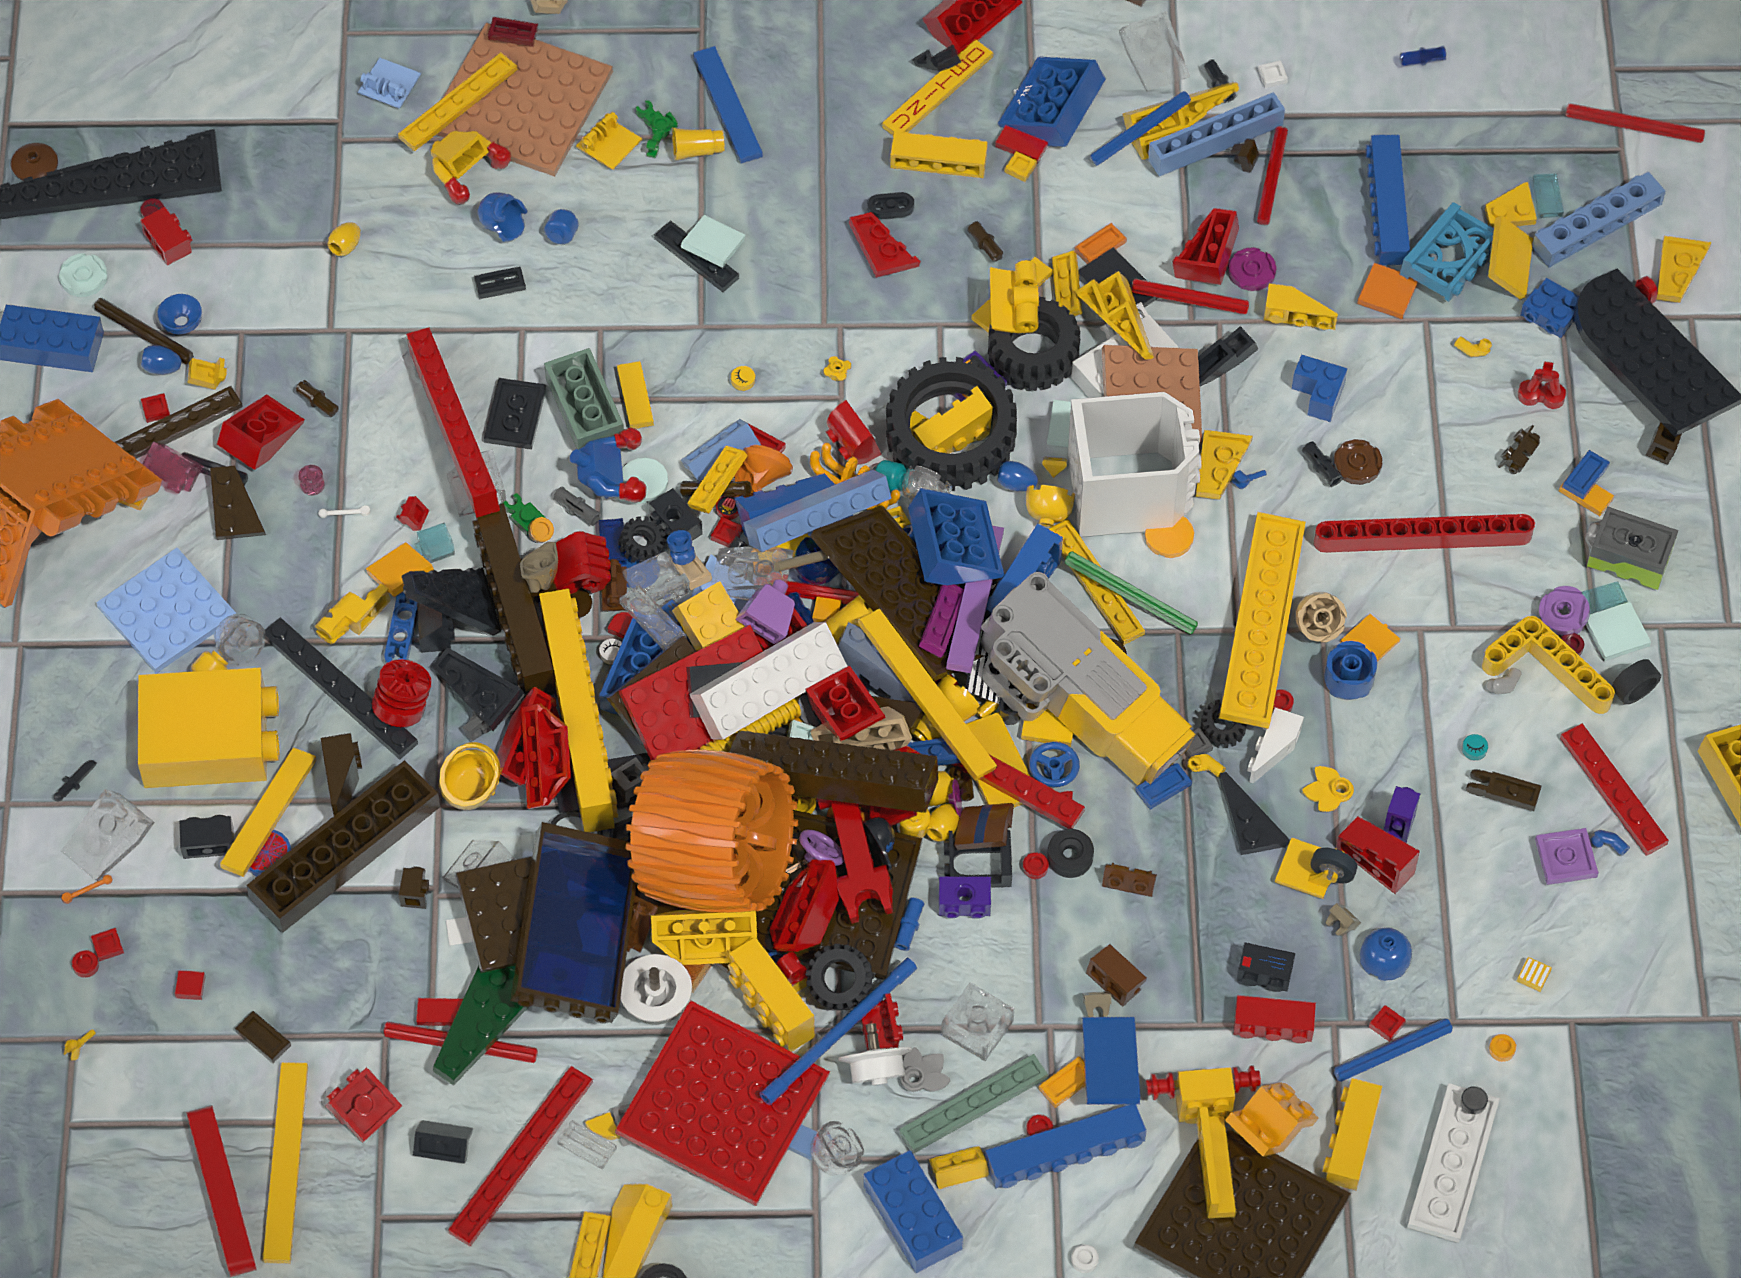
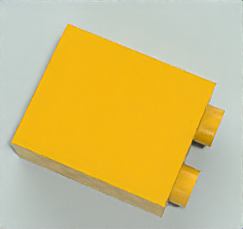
M261 668L138 675V767L144 788L267 781V762L279 761L280 759L278 731H267L266 717L279 716L277 686L265 687Z

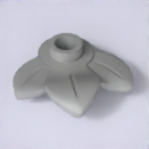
M916 1047L912 1048L903 1058L905 1076H901L902 1086L910 1092H918L922 1089L935 1092L945 1088L950 1083V1078L941 1073L944 1063L943 1054H930L922 1057ZM915 1077L919 1081L916 1083H912L909 1081V1079Z

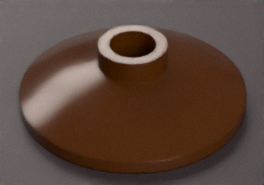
M43 143L26 144L20 147L11 159V169L14 175L24 181V178L31 176L33 179L46 176L47 172L54 171L58 167L56 152L53 148Z

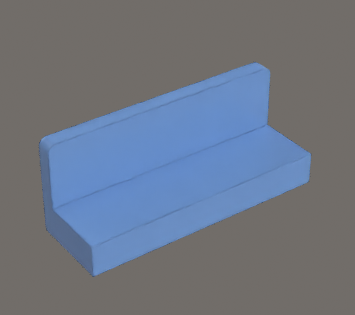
M739 419L681 459V462L686 469L692 472L696 480L700 481L704 479L726 445L743 450L745 447H750V445L761 444L748 423Z

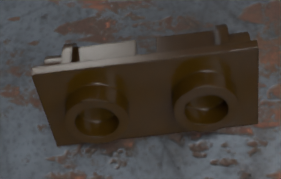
M1534 425L1525 430L1521 428L1514 435L1512 440L1515 442L1502 453L1501 458L1503 460L1498 468L1507 465L1509 472L1512 474L1522 471L1529 460L1523 452L1530 457L1540 444V436L1537 433H1531Z

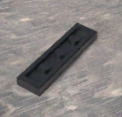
M671 220L654 234V239L722 293L739 279V273L729 265L725 264L722 268L681 248L682 241L688 233Z

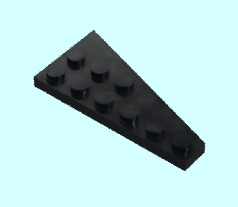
M483 567L476 570L468 568L466 570L444 569L439 572L437 570L429 572L409 571L401 576L404 584L403 591L407 598L492 636L501 632Z

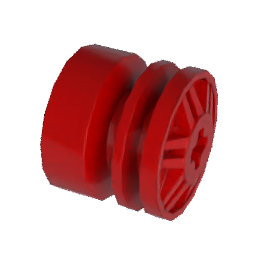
M399 659L386 663L380 670L377 687L372 699V709L375 715L382 722L396 727H408L418 723L424 715L426 700L431 689L432 679L429 672L422 665L410 660Z

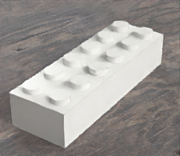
M814 622L689 695L711 739L723 740L806 692V688L848 666L826 622Z

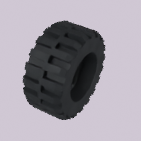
M1039 296L1038 329L1034 332L1012 333L992 329L990 324L988 335L989 362L998 374L1004 376L1008 384L1014 383L1020 389L1028 387L1030 390L1037 391V388L1042 387L1045 390L1051 388L1052 384H1055V386L1063 382V377L1068 378L1071 375L1072 362L1078 359L1080 352V327L1077 325L1075 316L1069 315L1070 310L1065 306L1060 307L1059 302L1052 299L1047 301L1045 297ZM1034 333L1048 337L1054 342L1055 346L1042 353H1029L1019 349L1014 345L1013 341L1022 335Z

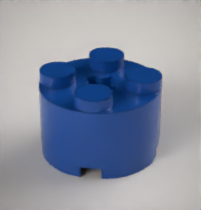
M1345 641L1330 651L1327 657L1324 680L1332 696L1352 700L1364 698L1369 694L1375 680L1377 659L1372 651L1370 652L1365 648L1366 645L1356 641Z

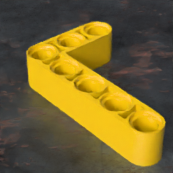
M1535 616L1523 618L1485 650L1482 669L1488 675L1498 676L1529 652L1593 712L1604 714L1611 708L1615 694L1614 688L1545 623ZM1561 663H1566L1570 666H1564ZM1579 680H1585V681H1587L1588 683H1583V682H1581V681H1579ZM1598 696L1604 697L1605 700L1599 699Z

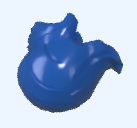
M502 192L488 194L481 200L478 207V216L485 228L497 232L502 242H511L522 234L525 227L522 214L528 213L522 201L511 194Z

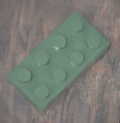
M590 348L544 363L546 381L576 449H581L589 441L614 436V434L624 430L623 421Z

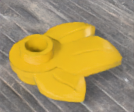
M1325 766L1315 767L1317 781L1307 785L1302 790L1309 800L1318 802V810L1322 812L1336 810L1341 802L1350 800L1354 793V787L1348 779L1340 777L1335 769ZM1343 789L1345 793H1339L1336 790Z

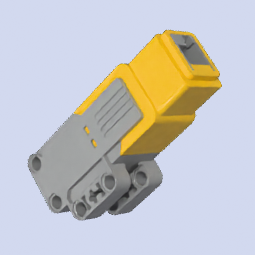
M1035 572L1029 575L993 609L991 616L981 626V629L984 631L981 638V646L990 655L981 675L984 683L1001 697L1013 711H1018V715L1023 720L1033 721L1048 708L1088 748L1100 757H1108L1137 786L1144 781L1151 785L1159 775L1186 752L1196 735L1191 730L1192 726L1160 696L1158 684L1049 581L1045 574ZM995 668L1000 674L995 675L989 669ZM1025 703L1034 704L1036 709H1029Z

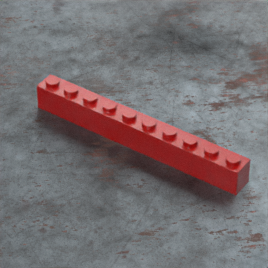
M427 327L407 333L411 358L476 518L500 511L496 488L430 328Z

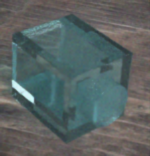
M445 522L417 532L418 542L415 543L416 551L430 563L455 555L453 540Z

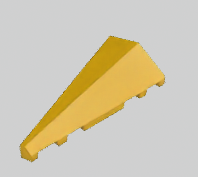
M1231 82L1189 94L1191 98L1190 103L1132 142L1141 159H1148L1151 142L1192 126L1207 115V112L1213 107L1223 103V100L1233 92L1239 91L1238 82ZM1168 101L1122 113L1126 130Z
M1119 271L1099 284L1093 279L1075 291L1092 310L1144 359L1154 358L1129 282Z

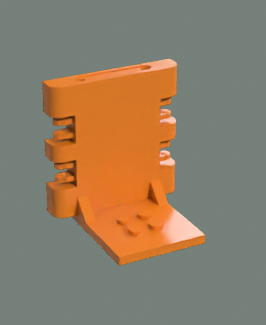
M59 399L35 407L32 420L28 423L21 422L14 415L0 421V604L5 608L13 603L30 546L41 532L48 536H54L78 526L82 517L85 516L84 514L98 518L114 511L119 500L129 504L135 503L156 494L162 482L161 478L136 460L134 456L127 453Z

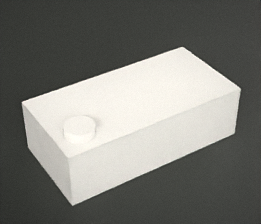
M1150 315L1141 319L1150 347L1179 348ZM1119 334L1072 362L1071 378L1089 398L1104 397L1102 347L1104 345L1130 346Z

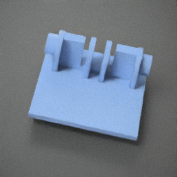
M379 57L371 72L362 74L360 81L363 84L358 93L400 109L421 73Z

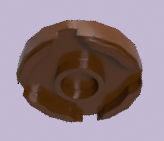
M1353 439L1344 442L1336 450L1333 466L1343 476L1342 480L1350 484L1363 485L1372 482L1378 477L1382 469L1383 458L1379 449L1376 446L1374 448L1370 445V442Z

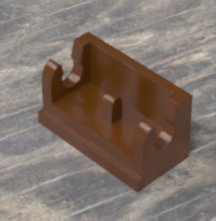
M1111 944L1107 945L1090 959L1086 974L1103 990L1109 991L1111 997L1122 1007L1141 991L1139 987L1147 979L1142 972Z

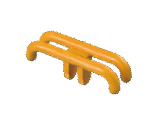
M824 443L821 447L822 460L828 468L841 476L840 480L820 465V453L818 451H812L810 454L809 462L813 472L816 475L825 473L835 485L870 471V468L864 465L858 471V475H856L858 459L851 457L844 467L832 458L830 443ZM893 490L891 492V499L874 505L870 508H867L866 510L878 507L880 505L884 506L885 509H887L888 506L897 503V501L900 498L899 490Z

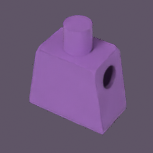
M775 580L772 586L764 584L754 592L735 620L745 626L751 625L754 632L773 644L784 639L788 632L795 605L794 600L785 595L788 588L787 583L782 580Z

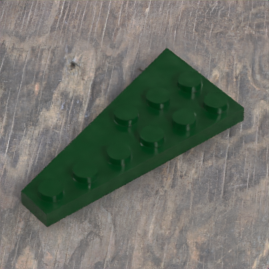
M533 962L524 964L521 987L529 988L526 986ZM478 965L433 1065V1072L453 1086L529 1008L519 1005L518 1002L510 1001L516 966L481 973Z

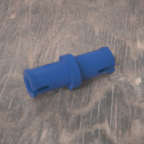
M909 898L904 917L901 918V926L895 942V947L899 950H910L914 933L919 929L920 924L918 921L925 903L918 898Z

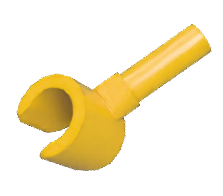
M91 1029L78 1040H67L63 1055L72 1052L71 1060H77L81 1047L96 1034L95 1031Z

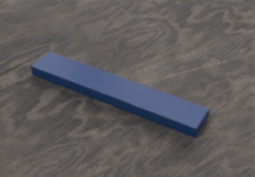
M713 46L693 52L694 60L740 164L763 157V152L716 47Z

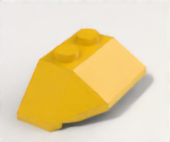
M677 910L651 915L652 942L682 965L730 963V952L754 937L757 938L756 911L712 913L695 910Z

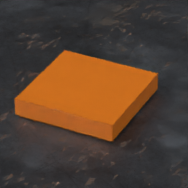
M1374 263L1357 304L1403 319L1418 281L1411 277L1406 279L1400 275V271Z

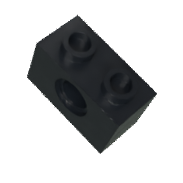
M674 488L649 503V519L651 522L653 519L657 521L656 527L659 525L663 527L662 531H665L666 540L671 533L678 530L688 531L691 534L692 541L703 534L702 521Z

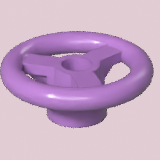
M804 830L800 833L799 840L807 851L805 858L808 862L812 859L832 860L835 866L841 865L844 862L842 849L828 836L815 830Z

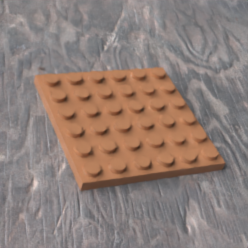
M486 23L444 97L499 53L504 54L515 63L517 71L440 131L437 136L445 138L453 131H477L490 142L494 141L496 144L506 147L511 152V162L555 177L611 77L613 66L534 39L533 47L488 40V31L491 24Z

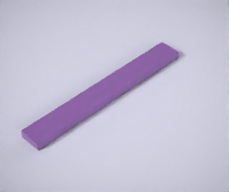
M992 526L998 551L1000 552L1004 527ZM993 579L966 583L946 669L966 673L972 672Z

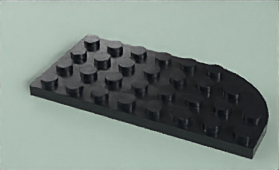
M1618 268L1586 284L1577 299L1574 311L1575 323L1581 339L1674 437L1741 404V393Z

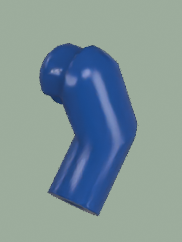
M1597 830L1590 839L1591 843L1597 848H1601L1604 843L1609 844L1621 856L1630 849V846L1614 832Z

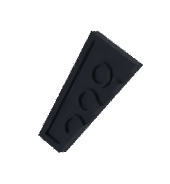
M448 647L432 665L435 672L492 731L497 728L524 694L520 687Z

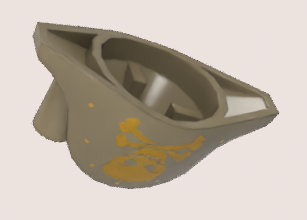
M548 541L522 559L520 563L521 575L527 581L530 592H538L540 589L547 590L552 585L558 569L556 542Z

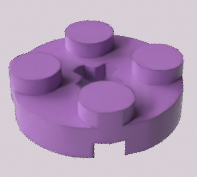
M1559 586L1554 588V591L1548 595L1543 596L1539 605V614L1542 622L1555 634H1578L1589 620L1590 606L1587 598L1579 589L1572 586ZM1568 606L1571 612L1567 615H1561L1558 610Z

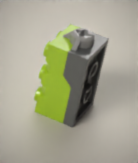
M1607 506L1603 519L1593 522L1589 526L1585 538L1586 543L1591 549L1587 566L1603 572L1606 570L1616 572L1618 577L1626 580L1629 578L1637 579L1641 585L1658 590L1679 530Z

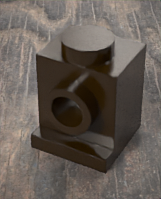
M1660 422L1654 432L1646 456L1668 465L1676 452L1682 434L1674 437Z
M418 866L411 868L403 867L399 890L401 907L427 908L425 895H428L429 879H425L426 870Z

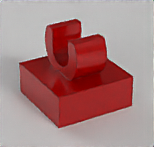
M408 496L406 503L401 505L403 509L401 514L397 515L396 518L402 524H407L413 531H421L430 510L416 496Z

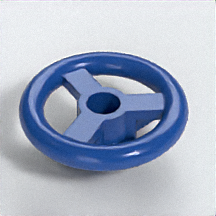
M1047 742L1038 746L1033 751L1029 760V768L1032 776L1037 781L1048 787H1062L1071 783L1076 778L1080 769V761L1078 755L1070 746L1061 742ZM1051 749L1065 752L1060 757L1051 758L1042 753ZM1072 760L1071 772L1062 778L1064 775V764ZM1037 762L1044 765V776L1038 771Z

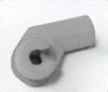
M1510 668L1506 677L1490 679L1487 683V688L1495 694L1511 693L1522 673L1517 668Z

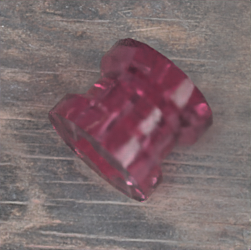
M306 465L301 468L298 475L301 490L311 496L321 493L325 482L320 467Z

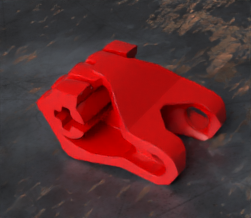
M577 531L556 542L558 569L554 581L558 590L569 589L570 594H573L582 587L590 590L591 593L605 588L611 580V574L608 571L611 568V563L608 559L609 550L606 548L605 537Z

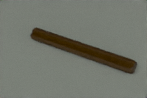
M98 298L94 303L96 311L149 343L174 351L184 364H189L190 360L194 358L192 351L104 298Z

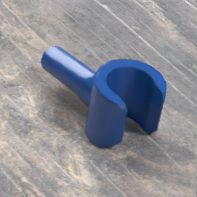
M1239 470L1233 475L1235 479L1232 482L1238 488L1244 489L1250 481L1266 476L1267 473L1265 470L1246 476Z

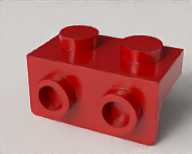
M891 993L885 994V1000L880 1001L861 1019L866 1051H869L866 1024L876 1023V1033L878 1034L880 1049L899 1048V1041L903 1040L902 1026L897 1025L895 1018L899 1017L897 1001L892 1002Z

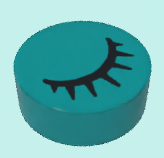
M1472 734L1464 739L1462 752L1465 757L1477 761L1486 756L1488 742L1483 736Z

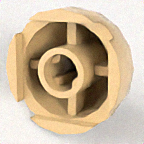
M1313 592L1306 595L1299 602L1296 609V623L1299 630L1308 639L1329 642L1337 638L1344 630L1347 612L1344 604L1336 596L1327 592Z

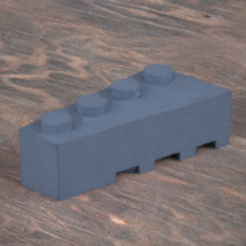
M848 622L837 642V646L847 666L850 665L857 676L863 675L870 682L869 685L876 690L880 688L891 696L890 699L916 703L860 627Z

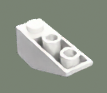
M1278 708L1274 709L1269 729L1263 728V730H1266L1265 736H1259L1255 748V751H1258L1257 757H1251L1247 771L1251 772L1250 783L1257 781L1295 749L1302 730L1303 716Z

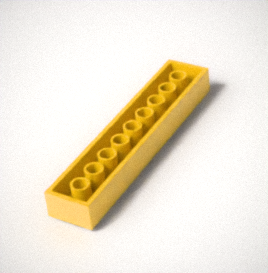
M569 589L541 593L539 597L549 657L554 671L562 722L568 726L569 757L583 829L585 832L615 828L614 818H618L615 790L612 787L611 770L608 767V756L603 742L604 737L602 726L599 722L598 706L595 703L594 686L590 678V667L586 658V647L582 638V627L580 618H578L576 598L570 597Z

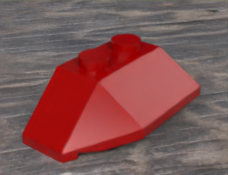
M536 687L531 689L512 715L497 753L500 763V774L520 786L526 784L521 708L542 704L560 719L556 709V699Z
M542 704L521 708L527 809L548 806L571 777L568 726Z
M812 859L808 863V868L803 870L788 886L770 928V934L774 942L773 945L777 951L798 952L821 943L839 900L836 868L832 860Z

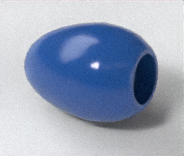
M151 345L144 348L141 366L152 374H171L180 369L181 358L174 351L166 347Z
M1016 461L1002 463L997 476L999 484L1012 491L1025 492L1027 487L1034 485L1035 488L1038 483L1037 475L1029 467Z

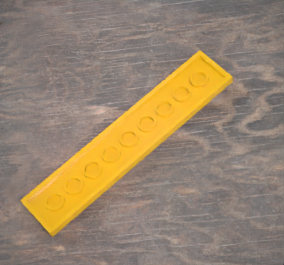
M1257 512L1219 719L1269 729L1305 521Z

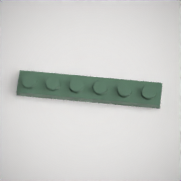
M1032 1054L900 1128L899 1134L911 1152L915 1154L1048 1079V1073L1035 1054Z

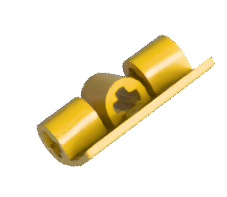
M1029 260L1017 262L1015 264V271L990 267L992 329L1012 333H1030L1038 329L1039 290L1037 285V269L1034 262Z

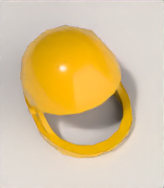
M468 742L454 749L445 758L440 770L439 787L443 798L451 806L461 810H473L484 805L491 796H494L496 787L499 784V759L491 748L478 742ZM466 748H478V749H480V750H477V749L464 750V749H466Z

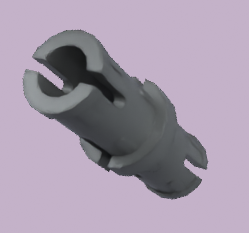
M560 487L555 492L553 499L567 507L572 515H578L591 526H594L599 521L601 513L586 504L585 499L582 497H576L564 487Z

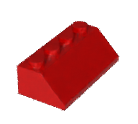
M944 0L922 19L933 38L946 48L954 45L960 54L975 40L981 39L1023 2L1022 0Z

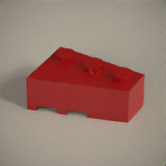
M1213 208L1198 227L1196 235L1192 240L1187 241L1185 249L1179 256L1176 255L1173 259L1175 278L1222 284L1239 231L1237 211Z

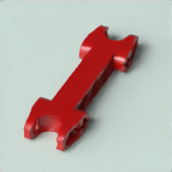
M817 799L820 810L829 807L833 809L848 873L847 875L837 877L839 895L849 914L851 923L859 922V906L867 899L875 898L881 901L886 915L893 913V888L886 864L878 867L873 865L859 804Z

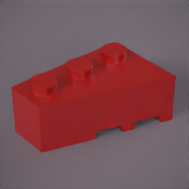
M1359 816L1338 836L1336 844L1338 850L1344 851L1351 856L1359 867L1394 894L1415 874L1420 854L1418 849Z

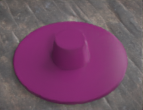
M954 779L953 793L948 794L949 804H955L956 812L960 817L962 813L961 793L958 782Z

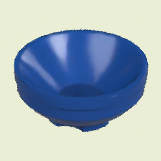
M175 294L162 301L158 309V318L162 327L168 332L185 334L191 332L200 324L202 308L198 300L193 296ZM179 317H187L189 319L185 325L175 324V320Z

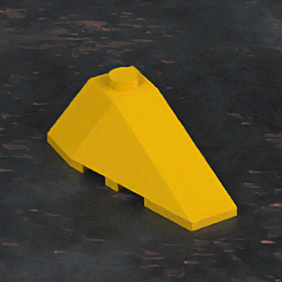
M649 1184L623 1185L612 1207L603 1278H637L672 1209V1195Z

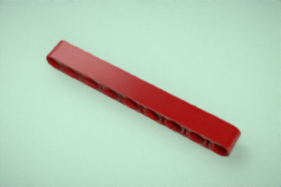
M1527 514L1323 521L1316 527L1314 546L1318 551L1324 553L1522 546L1530 543L1535 528V521Z

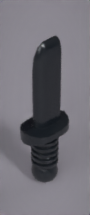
M88 760L71 777L65 776L63 778L64 784L54 794V799L58 802L62 801L71 790L77 791L81 787L79 783L97 765V762Z

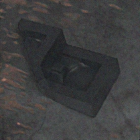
M954 45L949 46L934 56L928 49L912 59L916 66L935 71H943L962 62Z

